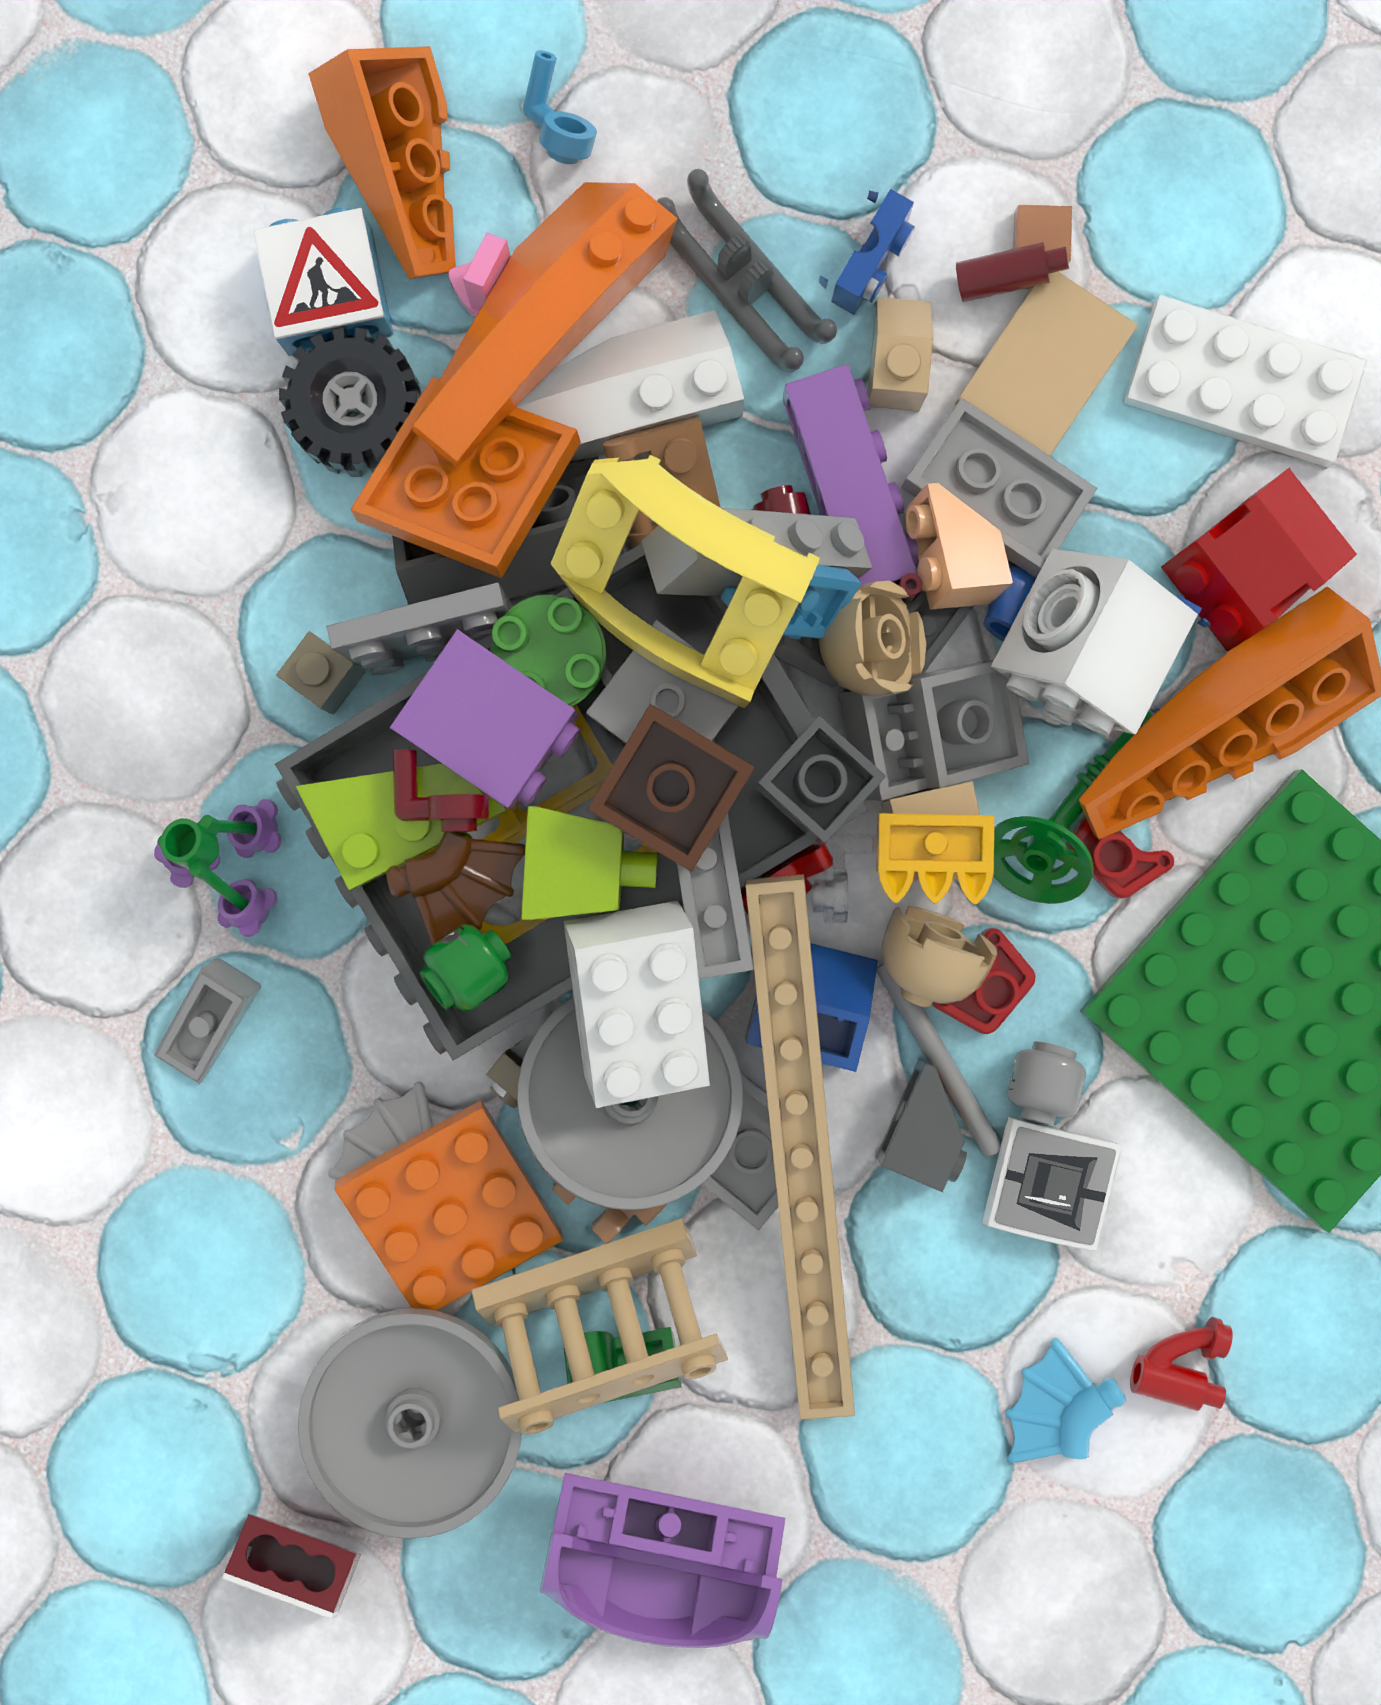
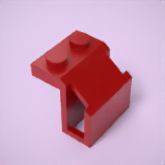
M1288 468L1250 496L1206 533L1169 559L1161 568L1186 600L1202 608L1198 614L1201 619L1205 618L1211 624L1208 628L1228 652L1275 621L1308 590L1312 589L1314 592L1352 560L1357 553L1291 469Z

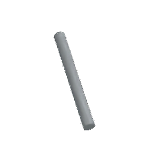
M882 963L877 967L876 972L929 1063L937 1069L943 1087L984 1157L987 1158L998 1153L1001 1147L999 1137L921 1006L915 1005L901 996L902 988L890 978Z

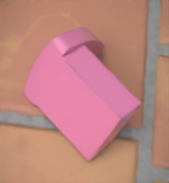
M486 233L471 263L452 268L448 272L455 295L461 305L474 317L477 316L511 257L507 240Z

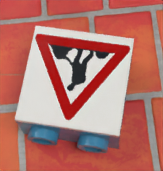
M336 208L325 212L323 216L303 220L283 219L273 222L269 227L253 230L274 337L288 356L293 355L300 346L306 352H310L315 348L310 338L319 333L322 334L326 341L333 339V328L344 327L348 335L355 336L356 327L368 329L372 338H377L378 334L383 337L393 335L373 231L362 208Z

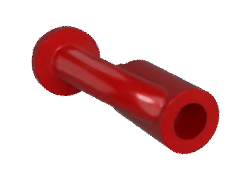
M1211 1317L1205 1327L1177 1333L1160 1340L1145 1355L1140 1354L1136 1358L1130 1377L1131 1392L1195 1411H1199L1203 1404L1221 1409L1226 1398L1225 1387L1209 1383L1207 1374L1204 1372L1176 1365L1172 1362L1177 1357L1201 1349L1204 1358L1213 1360L1215 1357L1224 1359L1232 1345L1233 1331L1231 1326L1223 1324V1321L1219 1318Z

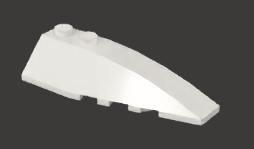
M713 310L611 337L553 369L516 407L577 429L581 443L570 462L604 454L603 443L624 434L697 415L701 420L702 427L743 417L744 395L730 344L717 313Z

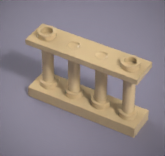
M682 1218L472 1289L476 1311L490 1326L496 1325L503 1328L519 1401L498 1408L500 1419L512 1431H520L524 1435L536 1434L551 1428L554 1425L553 1419L682 1375L685 1379L704 1377L716 1370V1364L728 1360L726 1350L717 1333L704 1338L701 1336L681 1268L685 1265V1260L696 1257L697 1253L691 1234ZM654 1271L661 1275L680 1346L648 1356L629 1285L633 1282V1278ZM601 1289L608 1292L627 1364L594 1374L576 1303L580 1301V1296ZM549 1307L550 1309H555L573 1382L541 1393L524 1321L528 1318L529 1313Z

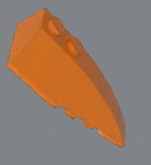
M584 182L515 248L416 419L413 431L457 467L665 258L678 218L635 183Z
M1327 586L1234 647L1199 674L1137 731L1136 735L1119 750L1080 797L1079 802L1093 834L1100 840L1161 813L1164 802L1180 796L1188 801L1207 792L1208 782L1226 774H1229L1234 779L1253 772V762L1271 754H1274L1279 760L1287 757L1381 697V667L1370 619Z

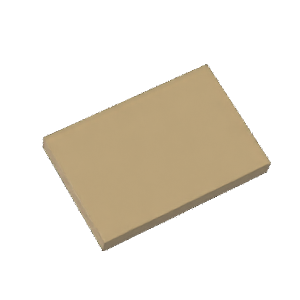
M1060 272L1049 274L1050 283L1034 286L955 403L957 405L962 397L1049 456H1051L1138 326V324Z

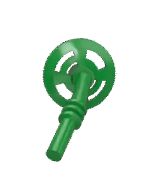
M1149 711L1140 728L1153 716ZM1123 732L1103 755L1095 754L1093 757L1095 764L1087 763L1084 766L1087 772H1079L1076 775L1078 779L1077 784L1048 820L1038 817L1020 816L1006 819L994 827L993 876L1001 885L1022 898L1047 904L1068 902L1085 892L1093 876L1092 857L1083 842L1068 829L1083 811L1079 802L1080 797L1134 734ZM1019 827H1025L1015 832L1011 840L1002 839L1004 835L1009 831ZM1030 836L1028 842L1020 841L1021 839ZM1063 837L1068 841L1075 851L1068 850L1061 838ZM1015 855L1019 863L1027 871L1034 874L1032 880L1017 873L1007 863L1005 857ZM1057 859L1063 862L1061 866L1053 868ZM1071 868L1078 872L1074 878L1067 882L1052 884V880L1066 876Z

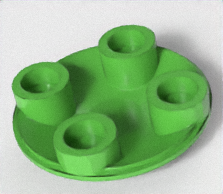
M558 595L530 597L513 606L493 626L490 652L572 707L581 702L597 686L606 662L604 635L593 615L573 599Z

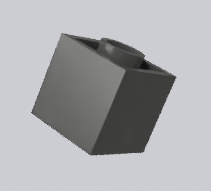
M818 716L763 776L755 788L820 846L828 842L885 779L886 775L821 716Z

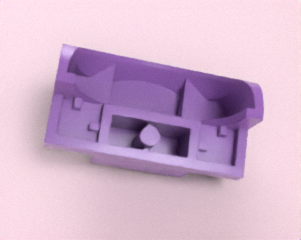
M564 1473L539 1591L580 1621L604 1632L642 1643L678 1648H712L756 1638L767 1639L774 1624L783 1579L776 1578L786 1518Z

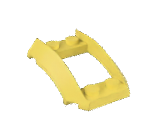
M649 455L648 459L618 462L619 458L594 460L585 477L551 561L552 567L578 602L593 615L596 621L628 647L667 672L745 708L751 702L754 690L798 604H801L820 557L808 553L806 557L774 542L775 536L737 518L685 486L659 465L661 460L652 455ZM639 510L692 549L742 576L705 654L676 641L649 625L605 591Z

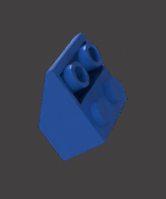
M811 943L822 1064L856 1072L870 1020L878 960ZM756 993L745 1040L748 1045L762 1048Z

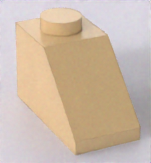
M877 297L867 389L870 407L920 411L928 395L933 346L931 302Z

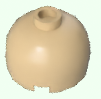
M875 581L860 585L852 600L839 611L830 624L823 639L819 638L822 660L827 671L839 686L859 695H886L907 691L913 686L908 684L911 676L921 674L925 665L926 654L923 621L918 611L909 613L906 604L901 598L910 596L907 595V592L902 587L891 581Z
M908 906L903 915L901 909L896 907L888 922L882 942L883 965L890 978L902 988L900 994L904 999L921 1007H931L933 1002L949 1004L961 1001L979 989L989 974L997 956L996 947L980 933H978L975 942L965 937L961 933L964 924L955 919L915 906Z

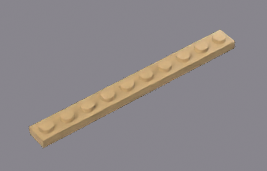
M804 875L746 880V895L800 1420L855 1416Z

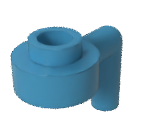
M538 50L535 52L523 111L531 121L541 128L539 142L547 150V154L557 162L576 164L578 160L587 159L591 156L597 130L586 119L572 113L555 111L546 104L557 58L550 52Z

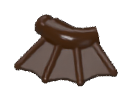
M444 832L440 843L435 849L405 859V865H393L388 868L386 876L390 893L394 897H403L406 894L412 893L418 905L431 945L463 924L472 925L480 930L488 910L501 899L513 896L514 889L511 887L513 871L525 855L526 845L472 839V836L467 832Z

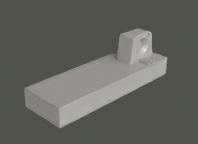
M727 813L693 871L691 872L677 864L684 911L694 931L699 979L754 970Z

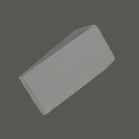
M214 959L200 969L154 1056L200 1084L252 1005L261 985L222 959Z

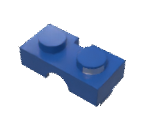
M892 189L889 190L871 221V225L874 228L867 241L862 245L859 252H853L834 287L832 303L855 315L863 299L873 303L888 276L887 272L880 269L890 253L898 257L901 255L915 229V226L908 222L914 205L913 201ZM869 190L867 199L876 203L879 193ZM820 275L819 283L824 289L827 288L828 279Z

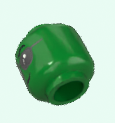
M463 924L425 950L424 964L426 967L420 971V976L429 991L445 1010L454 1006L461 1011L469 1012L507 985L508 972L504 962L511 958V955L504 942L492 929L483 934L476 927Z

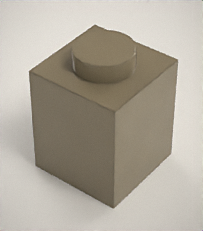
M308 631L276 676L317 707L334 715L366 672L334 651L327 642Z

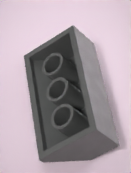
M599 456L567 465L502 578L392 535L395 568L408 605L494 583L500 584L508 599L535 592H550L559 586L566 585L552 567L551 561L592 463L594 460H598Z

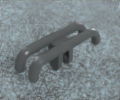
M702 169L692 170L687 178L689 193L699 211L726 244L719 252L717 265L683 225L673 201L668 197H662L657 202L678 218L670 241L671 245L777 367L789 373L798 370L804 360L801 350L796 347L789 348L751 304L768 291L803 333L814 342L820 344H827L836 337L837 326L835 322L831 319L822 320L718 200L709 184L707 173Z

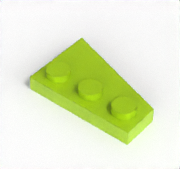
M444 764L417 767L418 797L447 794H486ZM393 771L296 786L348 890H355L386 874L390 866L405 864V859L434 849L440 843L444 832H441V821L406 822L396 817L394 812ZM489 796V819L477 820V826L508 811L507 808Z

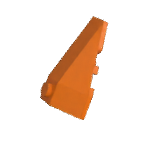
M431 47L347 49L308 73L325 130L408 279L448 274L450 269L456 267L453 210L452 205L445 199L444 173L450 171L449 152L442 150L441 124L447 121V102Z

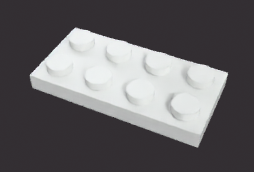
M1159 295L1152 307L1123 404L1328 468L1336 462L1367 359Z

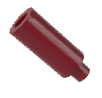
M1044 242L956 262L957 281L962 302L1050 283V273L1069 269L1066 246L1045 251Z

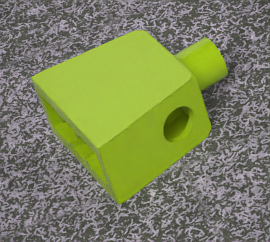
M528 806L521 920L619 910L621 886L656 888L658 853L623 851L624 831L612 824L541 807Z

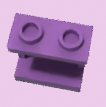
M458 629L390 726L398 734L511 810H514L519 802L526 806L531 804L547 780V777L540 773L553 753L560 758L563 757L580 732V728L574 725L579 716L574 708Z

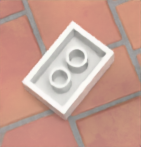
M673 901L563 921L584 1076L595 1107L600 1108L710 1086L694 931L679 902Z

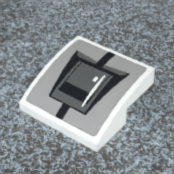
M1008 1117L982 1223L989 1227L1022 1236L1097 1252L1122 1145L1106 1139L1064 1131L1054 1126L1050 1127Z

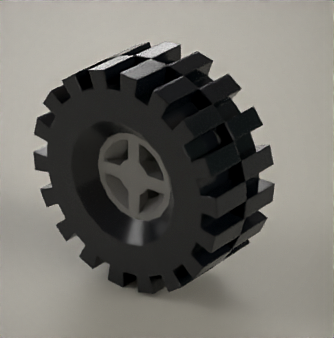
M344 327L333 328V339L326 341L321 333L311 337L310 340L315 348L307 353L300 346L293 353L294 358L298 362L296 368L293 369L287 365L285 366L282 377L288 386L287 389L279 388V401L283 404L286 411H282L281 415L284 423L291 430L292 437L316 463H322L329 471L340 474V470H345L351 477H362V470L370 469L372 473L374 472L420 398L422 391L419 387L420 383L406 357L398 348L395 350L388 339L380 334L374 339L368 329L356 327L355 336L348 335ZM356 410L359 411V412L356 413V414H350V415L348 414L349 411H351V412H354V411H356Z

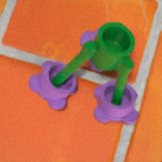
M269 799L260 800L257 806L238 805L234 808L228 820H218L210 815L203 816L198 823L187 818L177 819L165 828L162 835L158 838V844L154 850L156 860L163 863L170 870V880L175 886L187 888L192 885L194 877H197L221 894L218 900L219 924L224 928L234 926L245 937L254 936L259 932L261 924L268 916L269 909L273 908L277 903V894L271 888L259 889L250 879L238 880L228 885L212 872L220 863L219 842L216 835L218 832L227 833L228 839L235 847L237 854L243 858H250L256 851L261 850L268 853L276 852L282 842L275 819L278 813L277 805Z

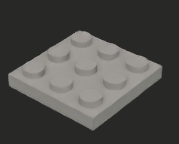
M494 583L327 625L326 628L331 648L363 670L371 669L372 675H383L403 669V660L424 655L426 662L436 661L457 629L475 642L480 641L492 633L494 624L513 605L500 584Z

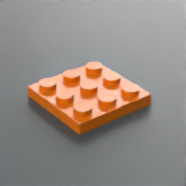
M432 377L350 510L357 522L502 578L579 447L581 441L578 431L575 428L515 407L456 467L413 431L416 419L440 380Z
M482 1100L335 1180L334 1190L411 1308L437 1311L468 1294L472 1289L486 1284L563 1241L562 1230Z

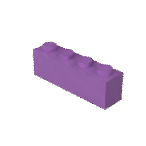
M849 364L785 384L782 400L820 515L856 518L859 530L863 535L872 569L858 579L862 582L861 585L875 581H891L898 584L905 574H917L915 566H918L919 563L918 545L915 539L910 538L908 534L904 535L898 516L904 513L903 500L896 482L887 483L881 463L887 462V453L880 432L878 430L870 431L864 413L870 410V402L863 380L861 378L853 380Z

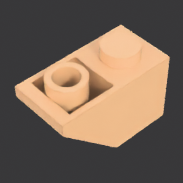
M939 483L927 484L907 506L905 521L908 535L910 538L915 539L918 545L919 563L917 575L922 580V590L926 591L930 610L990 604L1013 584L1001 531Z

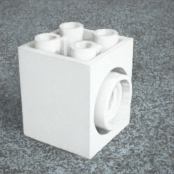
M1052 548L991 667L1009 679L1006 685L1009 690L1031 701L1040 700L1045 704L1042 712L1060 723L1072 725L1074 719H1077L1085 727L1103 735H1109L1112 729L1136 735L1198 614L1129 559Z

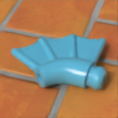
M1053 1338L1045 1356L1036 1364L1022 1369L1023 1384L1021 1395L1011 1409L1006 1410V1417L1011 1420L1015 1437L1008 1460L1012 1463H1018L1059 1454L1071 1459L1088 1458L1089 1440L1092 1432L1114 1415L1113 1409L1121 1407L1126 1402V1396L1118 1387L1115 1379L1106 1378L1096 1386L1062 1342L1057 1338Z

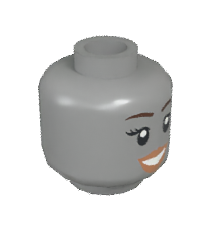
M1035 1041L1033 1042L1032 1049L1021 1050L1017 1053L1007 1088V1097L1014 1105L1023 1108L1021 1119L1053 1127L1055 1117L1069 1118L1077 1113L1086 1078V1070L1081 1063L1075 1060L1077 1055L1075 1051L1058 1045Z

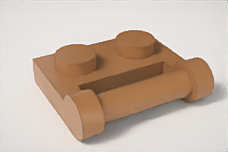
M698 415L617 436L603 443L606 459L619 458L618 462L635 460V456L650 451V455L661 460L659 465L706 500L720 507L702 424ZM640 510L627 537L630 550L641 544V541L658 526L654 521L651 522L650 518Z

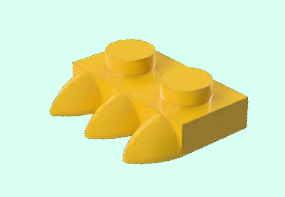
M877 814L876 871H878L879 880L886 895L893 903H898L909 891L913 882L914 872H918L923 892L933 904H937L948 892L955 872L966 898L972 904H978L988 892L993 879L994 815Z

